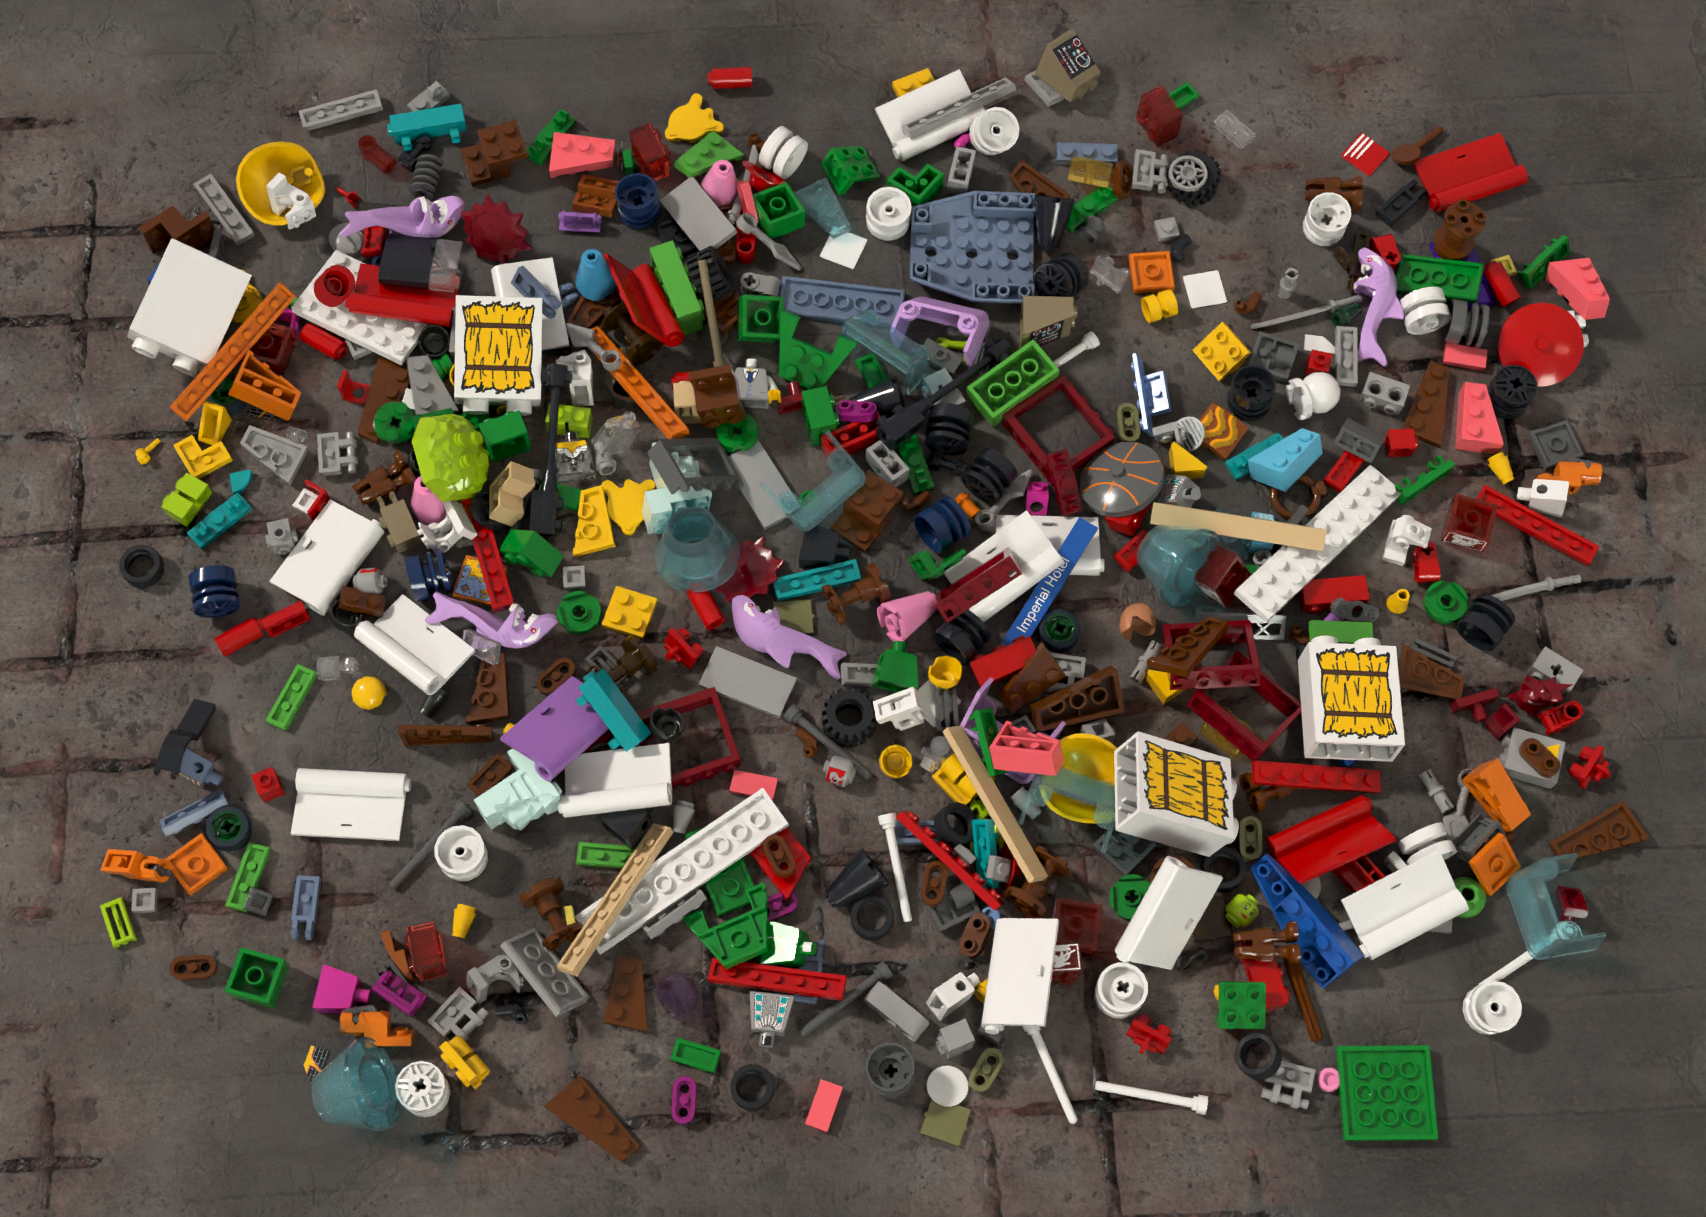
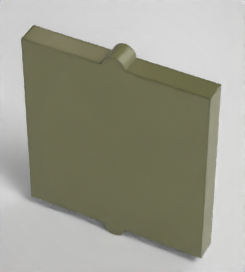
M811 599L773 602V608L780 612V625L806 635L814 634V614H812Z
M931 1099L928 1111L924 1113L925 1120L920 1134L959 1147L963 1133L967 1130L966 1124L971 1109L959 1105L942 1106Z

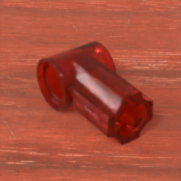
M365 135L359 139L358 146L364 160L370 161L383 174L390 173L397 163L396 160L376 143L374 137Z

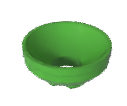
M1469 877L1454 879L1453 882L1461 894L1463 889H1470L1474 893L1473 900H1465L1469 910L1457 917L1472 918L1478 915L1486 902L1483 887L1476 880Z

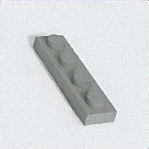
M376 89L298 112L306 132L382 111L383 108Z
M212 174L194 183L198 193L237 247L255 236L252 229Z

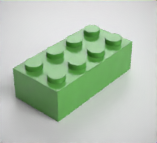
M673 240L649 248L651 266L684 335L702 330V321L705 320L704 306L701 299L696 297L697 290L693 282L689 280L688 276L690 274L687 265L682 263L681 259H683L680 248L675 247Z
M1033 339L967 387V398L993 428L1002 421L1004 413L1058 379L1060 370Z

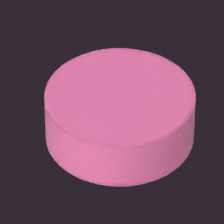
M1325 1068L1320 1071L1317 1076L1319 1088L1325 1092H1333L1338 1089V1071L1333 1068Z

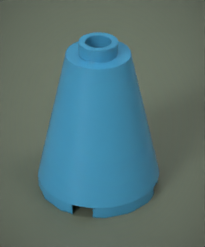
M595 249L586 250L581 256L575 280L576 287L584 298L592 301H601L609 294L614 293L617 285L602 254Z

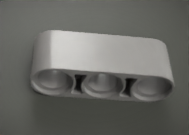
M879 981L863 999L869 1007L913 1042L919 1038L930 1024L919 1012Z

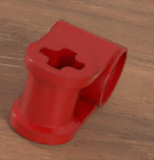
M737 226V259L742 264H749L755 259L757 237L752 233H744Z
M1388 234L1371 238L1369 242L1370 250L1382 257L1395 273L1401 255L1393 235Z
M1429 541L1427 548L1417 546L1413 552L1416 583L1440 581L1441 572L1436 545Z
M1569 701L1542 711L1537 715V718L1541 719L1547 730L1545 733L1549 736L1574 725L1581 718L1583 707L1576 701ZM1566 710L1573 711L1575 717H1570Z

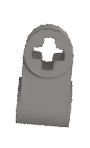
M748 272L741 277L740 292L742 295L778 297L781 281L774 276Z

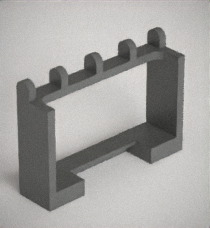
M717 438L659 439L647 452L671 494H675L679 489L682 492H688L690 486L695 491H701L703 485H706L709 490H716L719 484L725 491H729L733 486L736 489L743 488L741 478ZM691 452L694 458L705 457L716 476L685 478L671 453Z

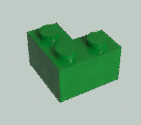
M929 164L916 176L898 167L887 179V187L898 188L906 193L912 207L931 202L943 189L944 173Z
M511 529L498 550L504 555V559L513 565L515 563L527 565L531 569L530 572L539 578H542V576L552 577L564 557L562 553L538 533L528 530Z

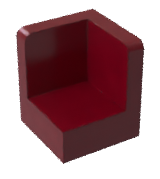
M1505 703L1497 712L1484 721L1483 725L1499 740L1520 721V718Z

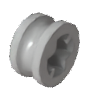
M1266 549L1256 552L1253 556V561L1257 565V569L1270 559L1272 554Z

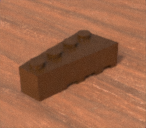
M1110 665L1031 704L1030 708L1034 727L1040 732L1057 728L1062 721L1067 726L1124 713L1117 669Z

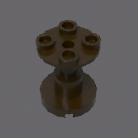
M624 301L615 307L609 306L604 311L605 317L600 327L605 332H610L619 327L626 334L624 339L630 345L626 358L632 365L637 366L647 362L655 356L652 353L655 349L659 352L664 343L640 327L634 326L629 320L631 315Z
M633 635L623 640L622 647L625 654L616 660L617 666L607 673L615 684L624 676L631 677L638 671L648 676L658 669L656 668L658 664L653 653L645 644L643 646L638 644L641 640ZM595 665L591 666L586 671V675L593 670L595 673H598L601 669Z

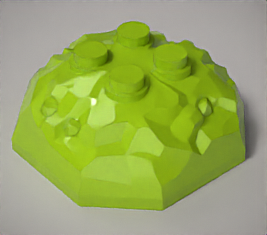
M445 414L421 418L414 433L412 444L423 484L442 502L474 498L482 490L484 482L487 481L488 467L490 466L488 463L489 452L483 446L484 441L481 433L476 431L475 427L463 416Z

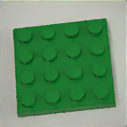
M1429 1045L1337 1046L1335 1048L1339 1076L1343 1141H1425L1438 1139Z

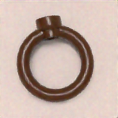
M1302 474L1297 481L1303 482L1309 487L1313 498L1311 505L1308 507L1309 510L1305 514L1309 518L1318 510L1321 498L1327 496V491L1322 480L1315 482L1310 476ZM1271 487L1270 501L1273 509L1281 517L1289 520L1294 512L1286 510L1280 504L1278 498L1279 489Z

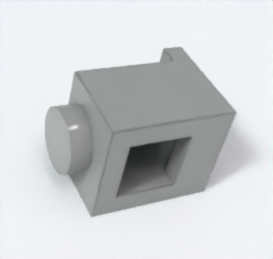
M1106 718L1081 725L1080 733L1099 736L1113 744L1116 737L1113 726L1108 724Z

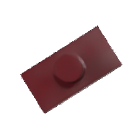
M798 381L787 385L790 396L781 397V403L777 400L779 415L802 410V390Z
M1497 688L1456 699L1450 705L1453 714L1471 709L1476 723H1479L1489 718L1484 705L1493 703L1500 695Z
M1558 885L1556 895L1562 909L1560 920L1567 924H1573L1575 917L1587 919L1589 910L1581 889Z

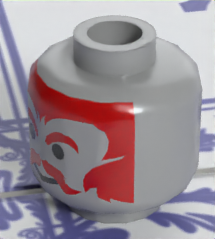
M376 567L360 569L357 575L353 577L354 588L369 594H382L384 587H387L388 583L387 576Z
M835 755L831 761L826 760L822 773L826 774V781L828 783L846 787L848 783L852 784L857 767H854V762L851 759Z

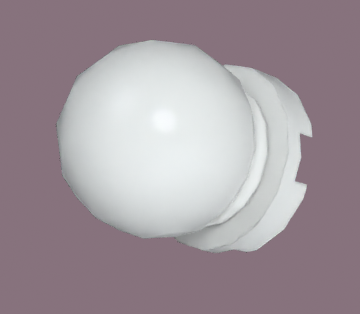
M1324 372L1312 373L1306 376L1303 381L1300 378L1289 380L1290 385L1286 386L1289 405L1294 404L1297 412L1293 414L1301 421L1310 418L1312 412L1320 414L1330 411L1340 399L1341 389L1336 379Z

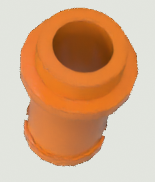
M962 492L955 498V501L972 520L981 510L969 498V494Z

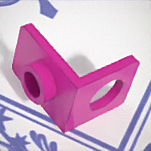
M286 308L275 321L291 322L289 332L292 339L296 341L300 318L291 309Z
M1028 483L1025 511L1027 510L1031 516H1047L1048 483ZM1033 502H1040L1043 508L1036 512L1030 506Z

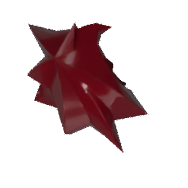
M1527 675L1520 685V690L1507 695V697L1515 700L1521 710L1534 716L1539 710L1563 701L1561 692L1573 684H1559L1556 677L1539 681Z

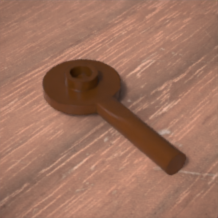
M1437 126L1413 145L1404 144L1396 147L1392 152L1393 161L1402 165L1418 161L1421 157L1420 149L1443 133V127Z

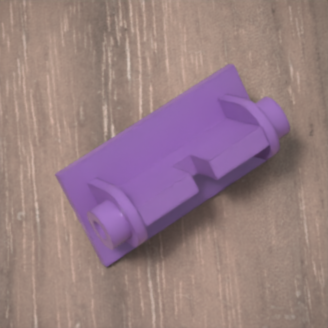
M559 212V231L600 233L602 216L597 215L596 212L594 214Z

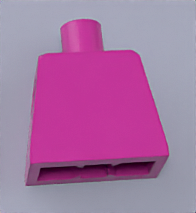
M323 965L312 1008L318 1013H343V1010L356 1007L357 1002L369 1004L372 991L360 988L361 980L359 977Z

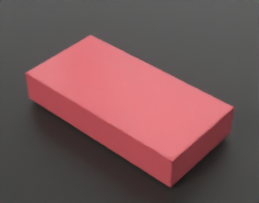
M744 180L737 181L736 186L743 213L750 214L759 223L750 183Z
M1446 343L1443 364L1484 371L1488 350Z
M734 770L729 792L750 797L764 788L773 801L778 778Z
M821 1079L805 1125L828 1132L843 1087Z

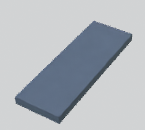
M782 276L779 297H784V310L801 317V319L891 329L899 307L904 303L905 290Z

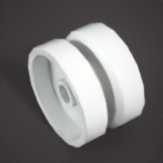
M1000 107L990 108L974 118L970 126L969 136L971 143L977 151L984 155L994 156L1010 149L1019 137V125L1016 117L1012 112Z
M780 126L773 131L760 151L759 163L768 170L773 169V173L783 180L787 179L798 169L808 149V142L798 135L793 137L792 131L784 126Z
M885 187L871 194L866 206V224L872 235L886 241L896 240L904 236L910 226L912 210L910 199L906 193L898 188Z
M1421 288L1407 294L1400 300L1405 317L1404 323L1408 333L1413 335L1430 333L1450 322L1452 317L1448 305L1445 304L1446 298L1441 288Z
M1442 822L1419 829L1397 843L1403 855H1412L1407 860L1408 865L1436 850L1441 852L1444 860L1457 852L1451 840H1443L1448 832Z
M464 825L453 826L445 830L436 841L434 847L435 858L443 873L450 879L459 882L470 881L478 877L485 870L488 862V850L480 834L473 828Z
M1115 963L1108 966L1101 973L1094 988V998L1099 1009L1104 1014L1119 1019H1125L1134 1015L1141 1008L1148 994V982L1145 975L1136 966L1129 963Z
M1491 981L1478 985L1467 993L1463 1000L1462 1011L1466 1022L1473 1030L1480 1034L1493 1035L1507 1031L1517 1024L1521 1017L1522 1004L1519 995L1511 986L1504 982Z

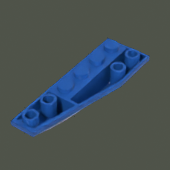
M1265 854L1250 867L1281 930L1285 929L1289 921L1297 922L1298 940L1296 943L1288 944H1299L1301 950L1300 962L1322 989L1364 957L1323 906L1269 854Z

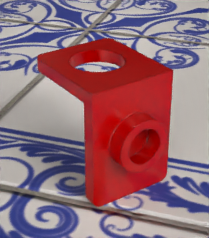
M344 370L342 377L338 381L337 389L343 400L365 405L370 385L352 381L348 370ZM362 388L365 394L361 398H355L353 396L354 390Z
M306 479L304 483L307 489L318 495L307 511L310 519L314 521L330 498L325 489Z

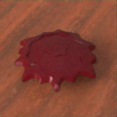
M487 194L482 205L474 203L471 211H461V216L466 222L464 231L468 235L465 241L475 248L477 258L485 257L489 261H499L501 264H507L509 258L515 259L519 252L532 249V246L525 240L528 231L521 226L523 213H511L505 201L496 204L492 201L490 195Z
M764 536L757 542H751L747 539L743 543L731 537L729 548L726 551H715L718 561L711 564L712 572L704 574L703 577L715 585L716 592L725 594V602L729 603L734 597L739 595L747 596L750 599L758 595L765 596L768 593V586L777 581L776 573L782 568L784 560L775 559L773 551L764 548Z

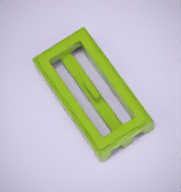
M122 897L100 905L112 945L115 949L120 947L119 945H126L129 941L137 940L125 901ZM117 904H119L129 936H126L116 907ZM111 907L121 939L117 940L107 908Z

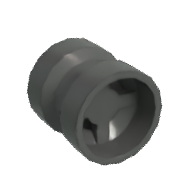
M1088 216L1084 222L1085 226L1081 227L1078 232V237L1083 242L1093 245L1099 238L1098 234L1102 233L1105 228V224L1098 217Z

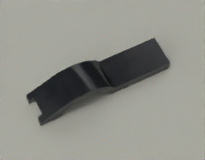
M197 699L193 700L177 729L171 730L166 736L153 770L154 775L158 776L163 769L171 771V779L176 780L180 773L183 755L191 740H199L216 711V704Z

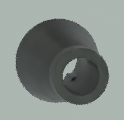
M440 688L433 695L426 694L419 712L430 718L447 701L446 698L449 693Z

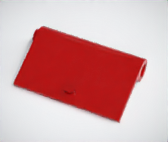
M1501 133L1419 159L1413 163L1423 187L1427 189L1426 194L1429 199V206L1436 213L1446 211L1450 205L1458 202L1460 199L1473 202L1528 182V174L1525 167L1521 164L1515 165Z
M604 254L603 256L620 291L619 295L625 302L634 324L669 347L680 345L684 340V333L653 267L650 264H641L634 270H630L609 254Z
M360 263L354 292H351L350 296H346L345 308H348L349 313L451 327L456 295L460 283L459 277L432 274L430 289L385 285L378 283L380 266Z
M1360 795L1267 837L1266 844L1271 855L1301 885L1395 842L1396 838L1372 816L1371 810H1373V805L1370 799Z

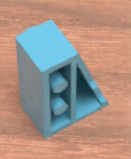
M1302 428L1248 459L1251 479L1286 492L1323 454L1320 434Z

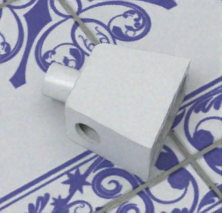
M1534 479L1531 488L1518 487L1516 499L1529 501L1528 508L1537 513L1562 518L1567 501L1569 481Z
M960 972L934 989L926 1004L938 1020L941 1021L970 999L975 991L974 987L980 984V980L974 972H971L966 977Z

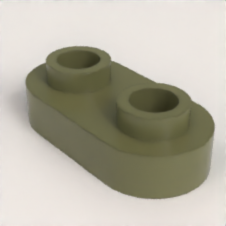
M1131 403L1121 404L1116 414L1119 439L1122 442H1137L1141 433L1138 409ZM1128 414L1130 417L1125 418L1123 415ZM1126 433L1132 434V437H1127Z
M1253 816L1243 818L1239 823L1238 851L1243 860L1247 862L1256 861L1262 854V825ZM1250 826L1253 832H1247L1246 827ZM1246 848H1251L1253 854H1248Z
M988 1048L983 1051L968 1079L969 1086L973 1091L983 1093L992 1085L1004 1062L1003 1055L998 1049ZM992 1057L995 1059L996 1063L994 1065L988 1064L987 1059ZM976 1078H983L984 1084L978 1085Z

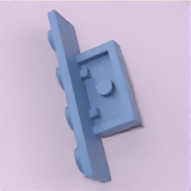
M1137 353L1132 354L1133 362H1131V368L1136 375L1134 387L1139 395L1137 406L1142 414L1140 426L1150 437H1153L1152 417L1172 411L1166 373L1160 371L1145 376L1143 360Z

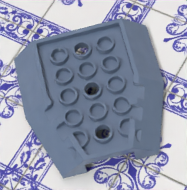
M972 191L912 206L910 281L971 302L1022 304L1023 296H1034L1033 235L1035 193ZM933 250L936 252V255L929 257L925 252ZM968 252H975L977 257L968 258L966 254ZM1010 253H1014L1018 256V258L1016 260H1010L1007 257V255Z

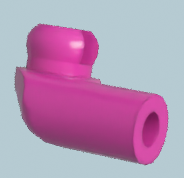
M969 133L960 135L955 141L954 147L966 148V145L971 143Z

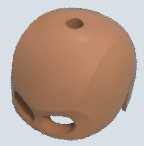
M1135 603L1128 606L1120 617V634L1126 640L1132 638V631H1136L1144 636L1154 634L1156 631V618L1152 609L1143 603Z

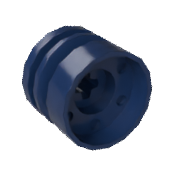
M635 173L625 176L617 183L615 197L622 222L635 229L648 228L655 224L661 214L655 181L645 174Z
M948 496L935 502L932 508H926L914 517L915 527L921 539L928 548L937 554L952 546L953 541L957 542L969 535L971 531L970 523L963 509L955 500Z
M441 549L435 550L437 560H433L431 552H427L426 563L422 562L419 555L404 558L416 602L429 599L431 595L430 588L433 587L435 591L442 594L440 585H444L447 594L453 592V578L450 566Z
M214 565L202 567L190 573L188 579L190 591L193 594L191 600L195 615L204 618H218L239 610V593L236 590L237 580L233 568Z

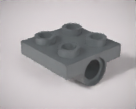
M1259 331L1248 365L1264 367L1273 374L1276 380L1286 383L1299 344Z
M1114 823L1092 847L1122 876H1125L1156 847V844L1151 840L1116 831V823Z
M956 874L947 878L943 901L935 907L926 905L939 933L968 920L975 913H981L972 889ZM930 893L928 897L930 899L936 898V895L934 893Z

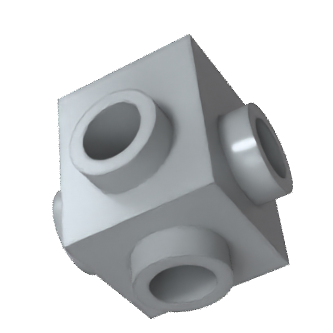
M289 519L267 522L268 535H265L267 547H271L275 554L284 555L290 553L296 546L295 542L299 541L297 531L293 529Z

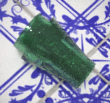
M1353 303L1352 305L1335 309L1331 314V321L1334 326L1347 327L1362 313V308L1360 304Z

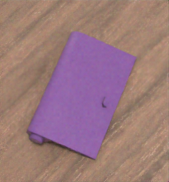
M573 676L500 737V741L535 762V769L538 775L546 781H551L609 729L589 701L582 707L575 701L583 694L578 688L583 682Z

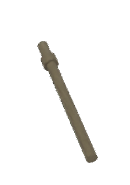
M706 259L699 260L698 265L715 358L713 365L714 367L726 365V360H723L707 261Z

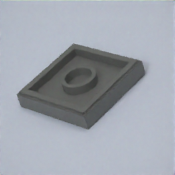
M1568 420L1529 431L1527 434L1544 471L1555 468L1558 462L1567 461L1570 457L1583 459L1585 456Z

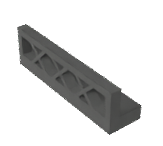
M1196 606L1198 622L1203 621L1207 617L1224 621L1250 620L1251 623H1256L1260 627L1253 633L1254 639L1284 640L1286 614L1283 608L1266 623L1249 607ZM1272 623L1280 624L1279 633H1269L1266 628Z

